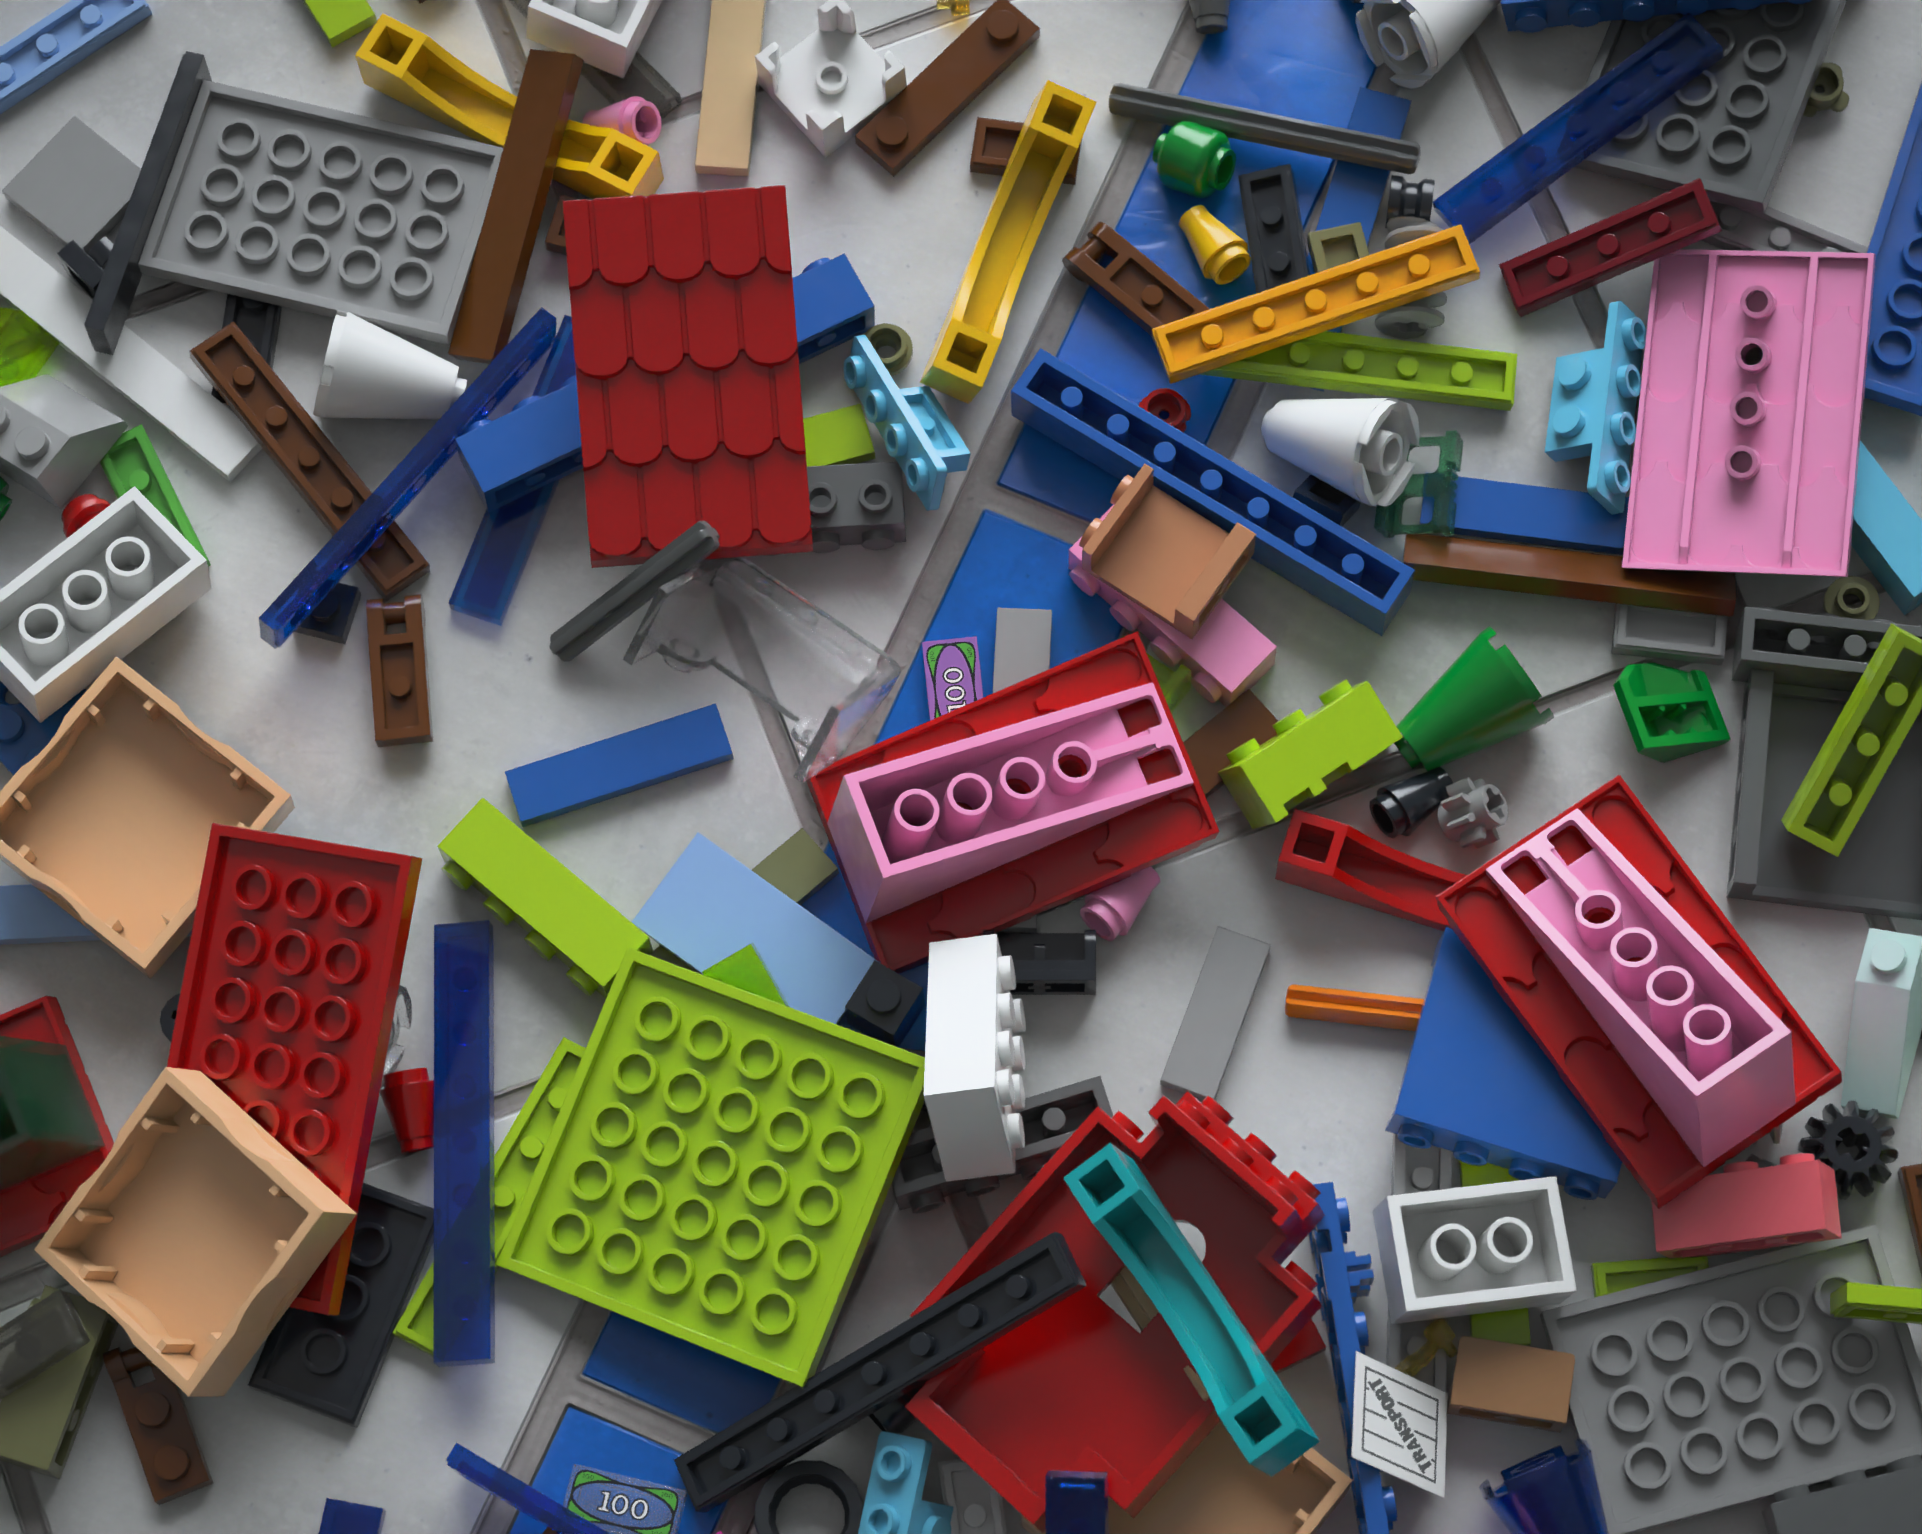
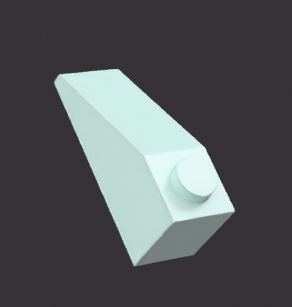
M1869 928L1855 981L1841 1107L1845 1109L1849 1101H1856L1860 1113L1867 1114L1871 1109H1878L1879 1116L1899 1119L1922 1030V936Z

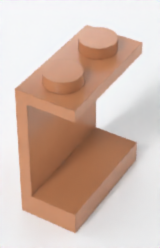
M1144 464L1135 478L1127 475L1119 483L1110 501L1114 506L1105 519L1102 521L1095 518L1085 530L1079 546L1083 548L1082 569L1190 639H1193L1254 554L1256 534L1238 522L1230 533L1221 529L1153 485L1154 469Z

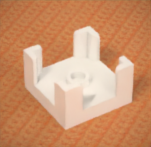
M828 0L817 10L819 29L781 58L779 46L776 42H773L755 56L759 85L825 158L854 137L907 86L904 65L891 51L885 53V62L857 33L855 14L844 0Z

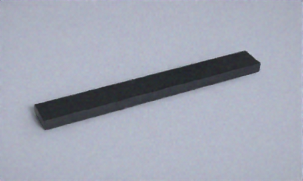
M1057 1232L1049 1234L807 1380L804 1388L797 1385L674 1459L696 1512H708L1086 1287L1085 1280L1063 1234Z

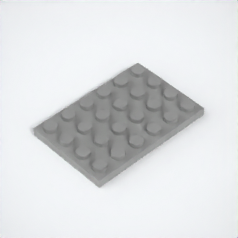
M203 80L138 265L141 273L330 318H335L337 310L349 312L383 330L449 345L455 329L503 148Z
M1876 1225L1841 1233L1842 1238L1803 1243L1541 1312L1540 1318L1550 1350L1571 1353L1575 1356L1568 1412L1604 1534H1632L1772 1497L1774 1493L1803 1484H1807L1810 1487L1829 1482L1832 1477L1861 1469L1867 1472L1886 1467L1887 1463L1912 1455H1920L1922 1457V1368L1908 1324L1834 1317V1314H1830V1294L1846 1282L1895 1286Z

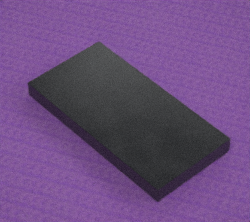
M363 1183L339 1315H325L289 1307L270 1332L248 1386L253 1390L357 1428L395 1337L392 1332L407 1308L444 1218L443 1212Z

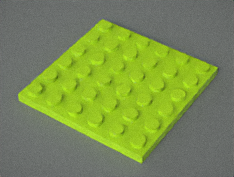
M627 947L496 1265L804 1388L807 1380L815 1375L925 1101V1057Z

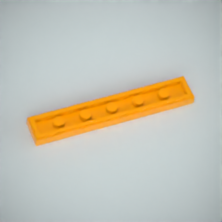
M1460 224L1153 328L1152 337L1169 383L1172 384L1480 279V270L1463 227Z

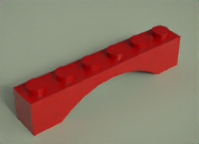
M1294 809L1278 858L1275 879L1444 931L1446 927H1451L1447 918L1438 908L1436 896L1467 875L1422 861L1395 850L1347 824Z

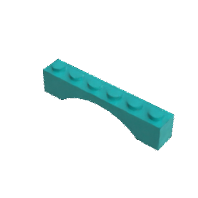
M1109 1143L1066 1175L1063 1179L1093 1225L1124 1262L1174 1333L1201 1378L1217 1415L1249 1464L1273 1477L1319 1443L1320 1440L1134 1159Z

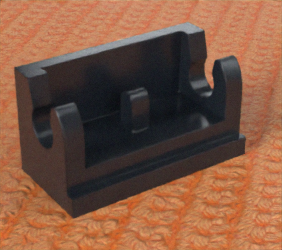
M983 930V935L997 934L1002 956H1012L1016 989L1010 990L1011 995H1096V930H1085V933H994V930Z

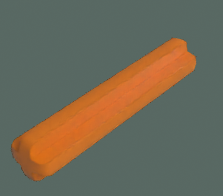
M1292 984L1286 992L1285 1014L1293 1018L1416 1031L1424 999Z

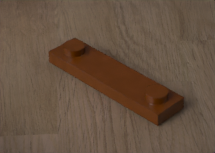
M996 0L855 135L856 144L894 177L1040 37V27L1008 0Z

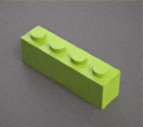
M1892 623L1890 624L1781 819L1787 831L1836 857L1840 855L1922 709V639Z
M483 797L437 846L446 863L441 869L448 878L464 891H467L471 885L487 898L482 904L497 920L506 926L513 920L528 932L524 938L525 942L545 960L549 961L555 955L570 969L565 975L588 996L597 991L605 999L607 998L627 947L648 955L653 952L650 938Z

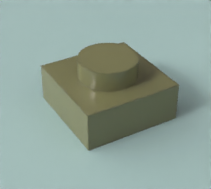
M1361 222L1309 232L1307 235V245L1315 273L1369 255Z

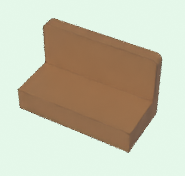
M1462 1336L1458 1342L1453 1383L1448 1394L1447 1414L1561 1433L1567 1423L1575 1356L1571 1353Z

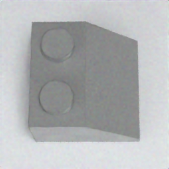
M48 374L0 387V472L62 509L126 430L128 425L121 418Z

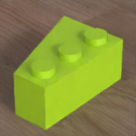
M1347 679L1339 682L1318 696L1323 706L1307 716L1299 708L1272 725L1277 733L1276 736L1260 746L1256 739L1252 738L1226 755L1231 764L1219 771L1218 774L1223 779L1224 784L1252 829L1277 823L1289 815L1288 810L1309 797L1311 799L1327 789V785L1344 774L1354 771L1403 738L1368 680L1352 687Z

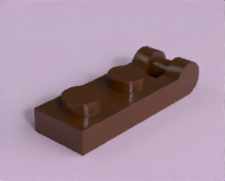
M1098 222L1087 233L1089 240L1080 249L1073 247L1062 259L1065 268L1075 278L1088 283L1151 336L1153 328L1210 309L1103 222ZM1104 254L1114 258L1105 269L1097 263Z
M422 594L407 595L404 597V601L385 603L383 598L366 600L375 741L378 747L433 742L425 634L426 619ZM406 623L405 633L387 634L388 625Z
M118 1347L103 1353L106 1369L114 1384L155 1503L161 1505L213 1484L180 1388L137 1347L123 1352ZM150 1365L155 1380L136 1387L131 1373Z

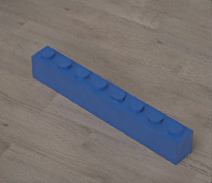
M845 253L831 260L829 258L818 259L805 267L802 274L792 278L799 364L853 339L854 336L864 334L875 326V306ZM576 375L568 378L561 385L560 389L541 398L539 396L525 398L517 403L510 413L493 421L490 419L477 421L468 426L461 436L455 438L460 461L488 513L583 468Z
M1039 349L1012 388L1011 414L1013 417L1121 481L1127 475L1135 478L1143 465L1147 464L1154 469L1153 485L1228 533L1231 532L1237 522L1254 532L1256 540L1254 554L1251 559L1380 636L1384 634L1411 593L1415 573L1413 568L1045 350Z

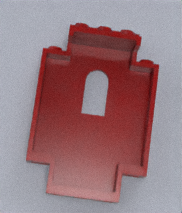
M1187 1091L1174 1104L1163 1095L1148 1112L1156 1126L1141 1143L1138 1140L1144 1135L1143 1131L1127 1116L1117 1111L1111 1118L1097 1106L910 1315L913 1317L1053 1232L1063 1234L1087 1286L929 1379L905 1406L909 1412L1042 1533L1090 1480L1134 1519L1221 1421L1211 1398L1209 1397L1204 1401L1185 1373L1184 1368L1189 1366L1198 1375L1186 1352L1160 1312L1139 1333L1099 1297L1126 1265L1093 1225L1063 1179L1066 1175L1109 1143L1134 1159L1175 1222L1188 1223L1197 1228L1203 1235L1206 1244L1205 1256L1202 1261L1203 1265L1269 1365L1322 1307L1318 1298L1312 1292L1318 1285L1317 1282L1293 1261L1285 1268L1281 1266L1325 1216L1321 1207L1315 1201L1321 1193L1296 1170L1287 1177L1271 1162L1277 1155L1256 1135L1250 1133L1244 1140L1228 1125L1234 1118L1210 1096H1207L1200 1102Z

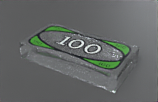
M574 1464L559 1521L563 1524L604 1534H678L688 1493L683 1489Z

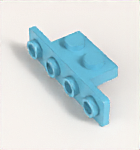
M1622 301L1609 303L1604 348L1556 357L1545 453L1555 462L1591 456L1587 491L1611 514L1623 513L1626 492L1630 488L1629 462L1631 444L1634 443L1636 437L1634 419L1637 396H1639L1641 389L1640 367L1642 350L1645 348L1646 328L1643 321Z
M854 336L850 357H847L844 361L846 384L855 391L860 399L867 419L875 424L885 441L888 454L891 457H895L906 476L910 490L916 492L927 511L938 510L947 473L966 471L971 453L930 387L922 386L899 389L867 336Z
M885 1431L879 1434L858 1534H951L950 1523L954 1507L921 1500L932 1451L931 1441Z

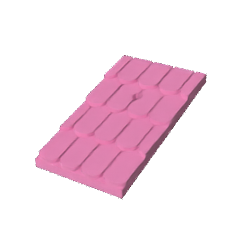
M1679 249L1654 260L1622 568L1848 577L1868 340L1871 324L1875 253ZM1754 347L1761 348L1763 352L1761 361L1756 365H1747L1745 359L1747 352Z

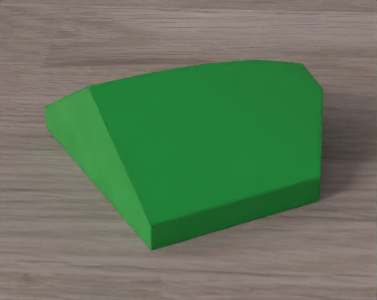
M1654 662L1630 664L1625 666L1613 684L1639 754L1665 763L1724 745L1731 740L1707 675L1701 670L1694 669L1687 672Z

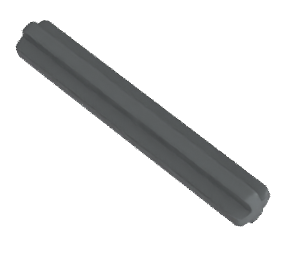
M699 521L551 634V644L549 647L552 653L558 655L564 662L573 660L718 549L720 545L718 539L720 536L717 530L712 528L706 521Z

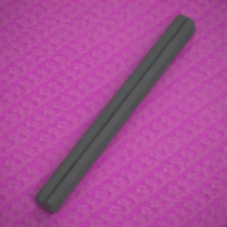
M1123 83L1114 84L1109 96L1108 105L1109 111L1112 114L1169 126H1175L1181 121H1190L1221 131L1228 138L1405 174L1415 173L1420 160V145L1415 142Z

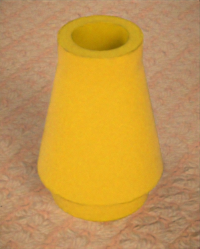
M1194 206L1182 215L1179 220V227L1185 233L1205 278L1213 279L1217 284L1223 285L1236 280L1247 270L1251 262V257L1247 253L1248 244L1211 215L1205 206Z

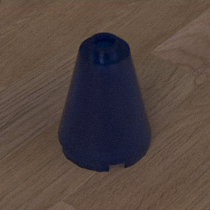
M1586 1439L1574 1440L1578 1449L1577 1452L1565 1455L1562 1446L1558 1445L1502 1470L1501 1475L1505 1482L1494 1489L1489 1479L1479 1486L1483 1498L1511 1534H1609L1592 1451Z

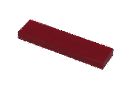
M1698 178L1499 264L1516 311L1522 317L1717 234L1722 229L1701 179Z

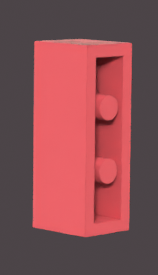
M1808 1153L1785 1155L1779 1158L1780 1165L1759 1168L1757 1162L1750 1161L1726 1164L1723 1166L1724 1173L1707 1175L1687 1190L1680 1192L1677 1197L1658 1209L1652 1202L1656 1252L1667 1258H1681V1256L1702 1257L1840 1239L1842 1237L1835 1171L1822 1161L1815 1160V1156Z

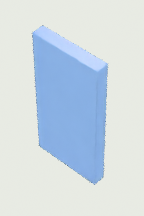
M699 832L632 921L649 938L698 973L836 1025L846 1013V1004L875 960Z

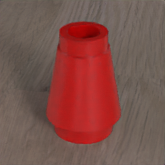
M427 1068L407 1069L383 1075L384 1089L380 1090V1096L397 1141L400 1143L401 1153H412L435 1148L433 1138L435 1136V1081L429 1080Z

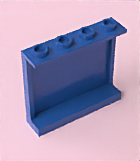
M1446 927L1434 951L1431 962L1433 967L1394 1111L1387 1122L1385 1131L1397 1134L1398 1139L1402 1143L1412 1147L1426 1149L1432 1145L1450 1150L1457 1160L1466 1164L1483 1166L1486 1163L1509 1169L1508 1173L1518 1180L1556 1176L1558 1185L1564 1186V1191L1567 1194L1579 1199L1595 1200L1597 1197L1605 1199L1617 1184L1622 1161L1604 1139L1602 1131L1560 1078L1555 1066L1493 987V983L1455 932L1451 928Z

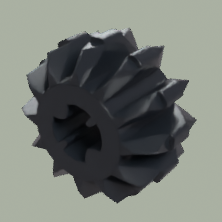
M1849 1101L1843 1115L1833 1104L1826 1105L1822 1110L1823 1120L1810 1117L1805 1124V1129L1811 1137L1802 1138L1798 1143L1799 1151L1813 1154L1815 1160H1820L1834 1169L1835 1180L1838 1184L1837 1194L1841 1200L1849 1198L1853 1185L1863 1197H1867L1874 1191L1873 1180L1885 1184L1892 1175L1885 1164L1895 1162L1899 1153L1897 1149L1884 1144L1895 1134L1893 1127L1885 1126L1876 1129L1873 1126L1880 1115L1878 1109H1871L1865 1118L1858 1117L1859 1107L1856 1101ZM1841 1142L1846 1147L1856 1145L1859 1153L1854 1159L1850 1153L1842 1155L1838 1153L1837 1148Z

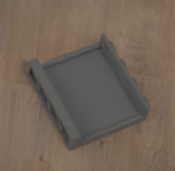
M1751 669L1744 685L1726 898L1922 920V709L1840 855L1836 857L1787 831L1781 819L1852 692L1773 683L1774 671Z

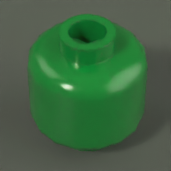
M1181 121L1173 126L1168 133L1161 134L1153 149V161L1157 164L1158 178L1163 185L1196 198H1207L1217 190H1223L1230 182L1236 165L1235 152L1231 149L1230 141L1224 133L1190 121Z

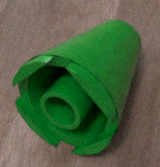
M1490 626L1472 641L1396 725L1403 738L1394 744L1412 769L1422 763L1427 771L1433 770L1544 725L1554 718L1550 708L1539 713L1533 704L1542 695L1508 647L1504 644L1495 650L1489 641L1497 635Z

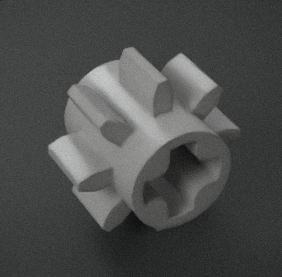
M1467 777L1446 786L1450 798L1441 801L1438 807V820L1444 834L1454 842L1460 841L1463 848L1473 844L1478 849L1498 841L1500 838L1496 828L1505 825L1508 818L1507 803L1501 791L1492 784L1485 785V781L1482 778L1472 782Z

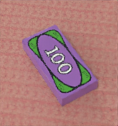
M977 636L922 642L930 720L983 698Z

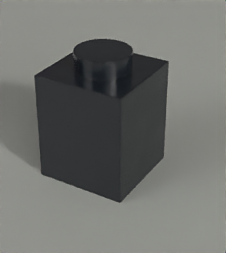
M874 960L845 1006L847 1022L850 1026L867 1036L899 1048L925 1007L923 988Z

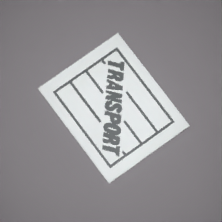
M1356 1351L1351 1457L1444 1498L1448 1393Z

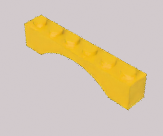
M382 13L355 54L364 84L480 143L504 148L517 96L470 69L428 35ZM568 119L552 179L591 199L637 195L649 196L656 193L664 180L660 156L657 150L613 128L596 127Z
M1049 80L1046 81L1033 100L920 383L967 404L982 389L1002 340L1005 325L1024 271L1053 201L1078 150L1096 101Z

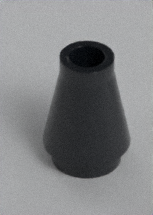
M1438 767L1381 787L1377 790V796L1369 802L1371 815L1380 830L1388 837L1395 838L1400 834L1409 836L1439 807L1441 801L1449 798L1446 786L1453 784V781L1443 768Z

